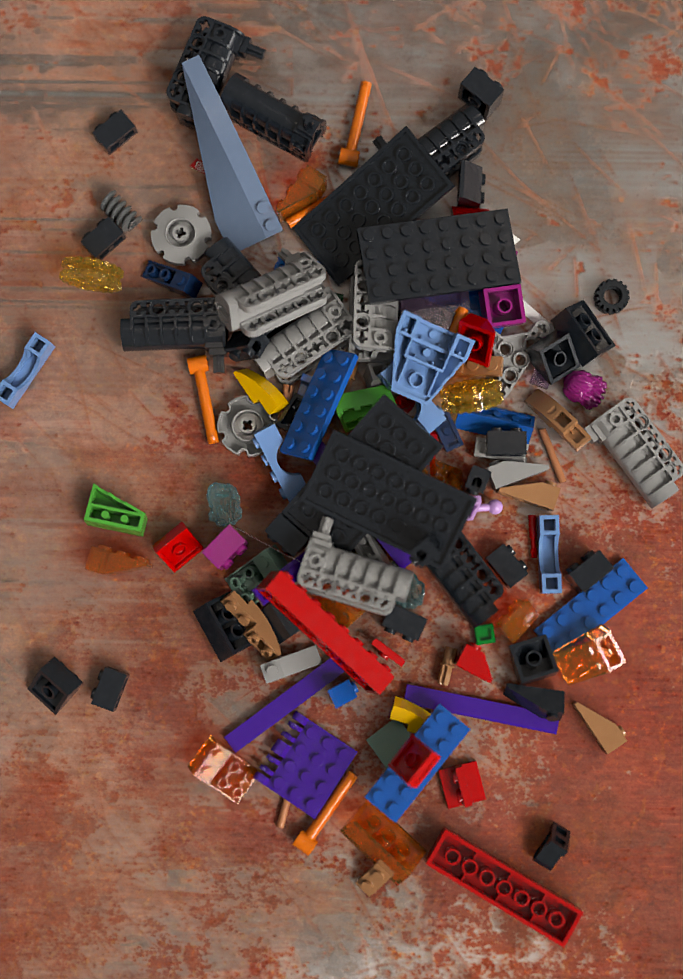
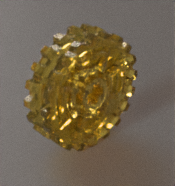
M69 256V258L65 257L62 259L61 267L63 270L59 274V279L62 282L75 286L78 289L82 288L93 292L114 293L121 290L122 282L120 280L123 279L124 270L116 267L115 264H110L108 261H101L97 258L92 259L81 256Z
M473 378L448 384L447 387H443L439 391L440 398L444 400L441 402L442 410L452 414L481 412V410L497 407L498 404H502V401H504V395L500 392L503 388L502 382L498 379L493 380V378Z

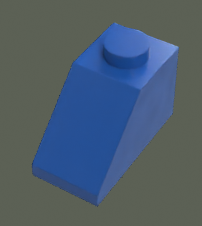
M349 679L327 690L336 709L357 698L356 693L359 692L355 682H350Z

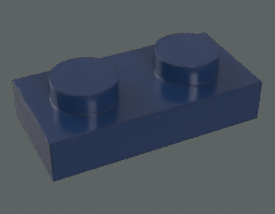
M447 410L444 411L446 420L435 429L446 453L464 445Z

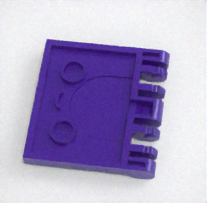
M296 711L292 718L302 724L304 728L302 729L292 721H289V727L297 730L300 734L295 739L288 732L282 731L281 735L293 742V745L289 746L278 738L271 750L283 758L282 762L267 754L266 758L278 765V768L273 772L269 767L261 764L259 768L272 777L269 779L259 771H256L253 778L315 819L356 756L357 751Z

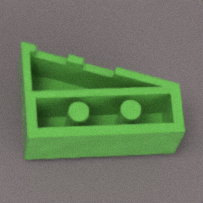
M385 385L343 393L336 411L345 433L352 431L383 394L396 404L391 390H388Z
M93 483L84 517L85 523L88 526L143 537L148 520L146 513Z

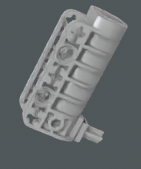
M282 248L278 256L285 262V266L278 267L269 273H265L258 278L251 279L247 283L240 284L236 288L215 296L218 315L228 330L240 329L248 337H257L324 306L327 303V293L319 284H322V281L326 279V269L308 252L292 254L289 250Z
M359 260L355 265L354 275L350 280L349 313L352 316V323L348 324V330L352 329V336L348 338V352L355 353L352 352L355 350V347L359 352H362L359 353L357 362L392 363L395 333L398 324V301L369 305L364 273L359 269L361 268L362 261Z
M319 284L327 293V303L324 306L304 314L270 337V342L261 357L253 359L267 380L275 375L282 385H291L299 380L303 373L308 374L317 368L320 361L318 358L322 357L338 344L339 346L334 350L342 351L348 346V338L352 336V329L348 330V324L352 323V316L329 286L325 288L323 284Z
M626 398L584 428L591 436L589 441L591 444L597 441L598 444L602 442L651 509L679 490L674 481L683 475V463L635 399ZM639 417H641V418H643V419L645 420V424L642 422V420H641Z
M322 517L318 532L314 531L309 541L298 574V581L307 590V593L383 616L389 615L392 612L395 601L405 603L414 571L334 548L333 543H331L332 538L329 536L334 520L329 517ZM325 584L332 585L328 590L322 589ZM346 590H350V593H346V595H342V592H346ZM363 595L370 597L366 602L360 600ZM384 601H386L387 604L384 607H381V604H383Z

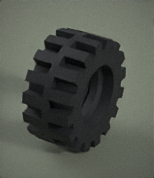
M607 279L597 287L594 293L595 306H598V310H602L603 314H617L628 304L630 292L627 290V285H623L621 280ZM607 290H614L618 293L619 301L616 304H609L605 301L604 293Z

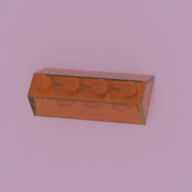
M368 800L358 808L340 830L372 863L375 864L381 859L395 873L390 880L397 886L411 875L427 852L397 822H393Z

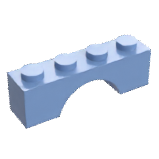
M36 332L33 334L24 347V354L16 369L0 382L1 402L14 409L54 350L55 346Z
M393 362L376 375L388 390H391ZM415 401L416 413L413 419L429 434L446 420L443 409L438 405L436 406L433 401L427 406Z
M272 422L253 432L255 437L252 440L257 449L261 447L264 453L261 457L265 465L270 464L273 470L270 472V475L274 482L280 483L282 488L278 490L283 499L287 498L291 502L306 483L300 472L290 473L278 465L277 450L283 439L276 425Z
M539 515L537 517L539 594L562 593V578L558 559L559 515Z

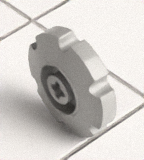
M178 205V208L173 211L168 207L154 220L157 229L151 231L152 244L157 254L164 253L163 259L166 262L177 266H185L187 260L196 263L205 256V252L209 249L206 242L212 240V231L207 218L199 217L200 212L198 209L189 205Z
M240 396L228 402L229 410L226 412L221 411L218 417V433L225 435L222 443L229 451L238 456L242 452H247L248 457L263 454L261 447L257 449L252 440L255 437L253 432L272 422L276 424L278 419H273L271 417L272 414L268 415L260 402L253 404L249 400V396ZM251 423L252 429L245 430L244 424Z

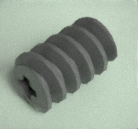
M113 190L103 199L100 209L107 216L111 217V220L116 222V225L121 227L123 232H128L141 222L142 216L135 218L137 211L130 213L132 206L130 205L125 208L127 201L120 202L121 195L114 197L117 192Z

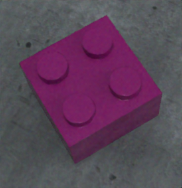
M521 284L487 288L478 292L481 315L483 318L488 319L494 329L526 323Z
M228 525L202 553L219 570H227L233 565V559L237 555L241 556L248 549L246 546L249 543L231 525Z

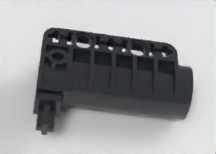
M207 16L198 18L166 91L171 109L177 114L179 123L187 128L196 130L182 62L187 61L186 57L189 60L197 55L200 56L220 96L234 61H239L240 57L246 59L247 55L262 60L264 59L266 49L253 45L250 37L245 36L243 32L233 26ZM205 22H207L209 28L205 27L202 31V26L200 24H205ZM195 39H197L196 42H195V45L193 46V45H192V42H193Z
M239 73L233 74L220 98L234 123L301 161H309L312 156V149L319 137H323L327 131L326 120L320 119L309 112H300L298 106L293 105L291 107L286 104L284 98L280 100L275 98L273 92L269 91L266 93L259 84L255 86L250 84L249 79Z
M466 103L418 138V140L444 173L447 172L446 175L450 178L459 171L461 160L472 162L481 154L482 145L485 140L483 133L485 120L472 104ZM381 135L372 141L378 151L387 143Z
M228 237L220 239L205 252L208 262L203 265L201 274L207 287L215 296L225 292L221 291L222 289L231 290L240 284L249 282L251 279L262 276ZM293 320L264 333L265 336L269 339Z
M215 297L137 300L130 305V318L120 320L121 342L124 352L205 348L209 352L210 357L213 358V373L217 374L225 373L224 357H228V352L226 353L223 349L228 342V329L218 315L216 305L214 304ZM137 305L141 306V308L134 311V309L137 308Z
M461 532L458 540L461 541L462 547L460 549L454 547L443 571L430 564L425 566L474 629L499 611L493 602L503 595L504 588ZM467 549V552H464L463 555L459 554L463 550ZM472 556L473 559L471 560V562L467 563V557ZM394 560L391 562L392 565L399 567ZM476 564H479V567L475 568L472 571L471 568L474 567ZM478 570H482L485 573L484 580H480L477 577ZM489 580H491V582H489L487 586L483 585V583H486ZM492 587L496 588L494 594H490Z

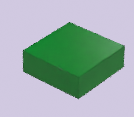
M493 623L479 625L474 628L476 645L496 642Z

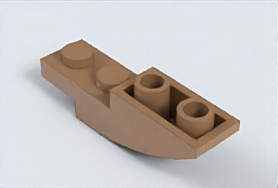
M491 356L488 368L466 360L453 376L485 378V376L502 377L504 358L502 356Z
M537 389L524 400L576 452L591 440V436L578 424V420L542 390Z
M234 590L220 601L239 623L246 628L243 635L264 658L271 661L281 655L279 643L271 625L253 600L246 603Z

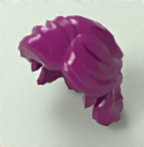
M585 370L573 371L563 378V394L570 401L579 402L587 410L598 407L601 404V400L604 399V396L601 394H606L607 383L603 381L601 376H595Z

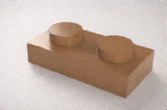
M379 859L358 878L355 884L370 897L392 878L395 872Z

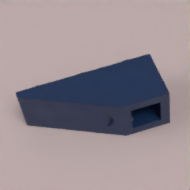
M149 260L141 276L146 280L188 298H196L203 284L190 273Z

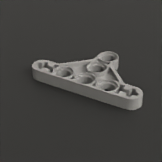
M540 320L535 322L529 331L509 336L495 333L492 356H502L504 361L502 377H496V381L490 389V395L493 399L503 400L509 395L531 361L526 349V341L531 339L535 343L539 341L537 338L542 339L550 332V326L546 321ZM543 325L542 329L544 332L539 333L537 337L531 335L537 334L539 330L537 326ZM502 344H506L509 347L507 355L502 354L500 351ZM518 355H522L525 359L522 366L517 365L515 361ZM508 370L514 373L512 381H508L505 378V373ZM503 384L509 385V387L504 386L501 390L503 395H496V388H501Z

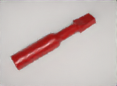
M528 515L529 537L531 539L530 555L531 558H537L535 540L537 537L536 515Z

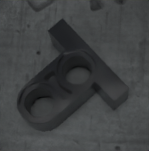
M553 822L549 828V833L536 850L533 861L551 871L561 856L565 857L567 854L571 832Z

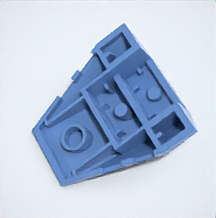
M403 310L395 333L391 391L427 406L443 388L445 383L452 378L459 367L466 362L475 341L461 334L441 328L423 320L422 317Z

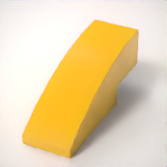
M249 369L233 372L253 404L260 402L268 415L280 412L289 404L283 394L272 383L256 372Z
M395 696L390 719L408 724L407 731L416 733L430 716V713L408 700Z

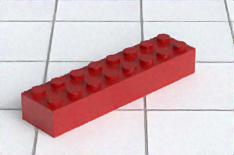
M270 571L257 586L256 590L268 599L274 607L367 693L380 695L395 677L390 673L392 670L386 664L378 662L376 654L363 648L364 644L357 637L353 638L348 634L350 632L349 629L343 624L339 625L332 613L329 611L325 612L320 607L321 603L314 597L310 598L303 586L300 584L296 585L292 581L293 577L288 572Z
M445 826L424 860L425 864L563 948H565L584 914L578 906Z

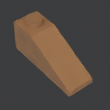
M546 481L545 483L502 487L498 489L497 494L551 512L555 508L561 488L556 487L557 484L554 482Z
M574 701L572 703L604 753L609 754L627 742L624 737L627 734L620 725L617 726L578 702Z

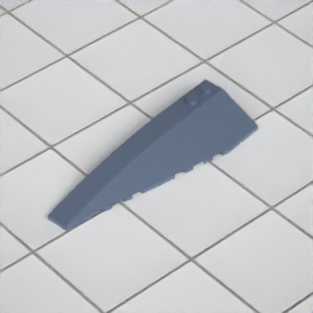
M197 55L182 62L213 215L222 237H228L241 251L283 231V228L200 56Z

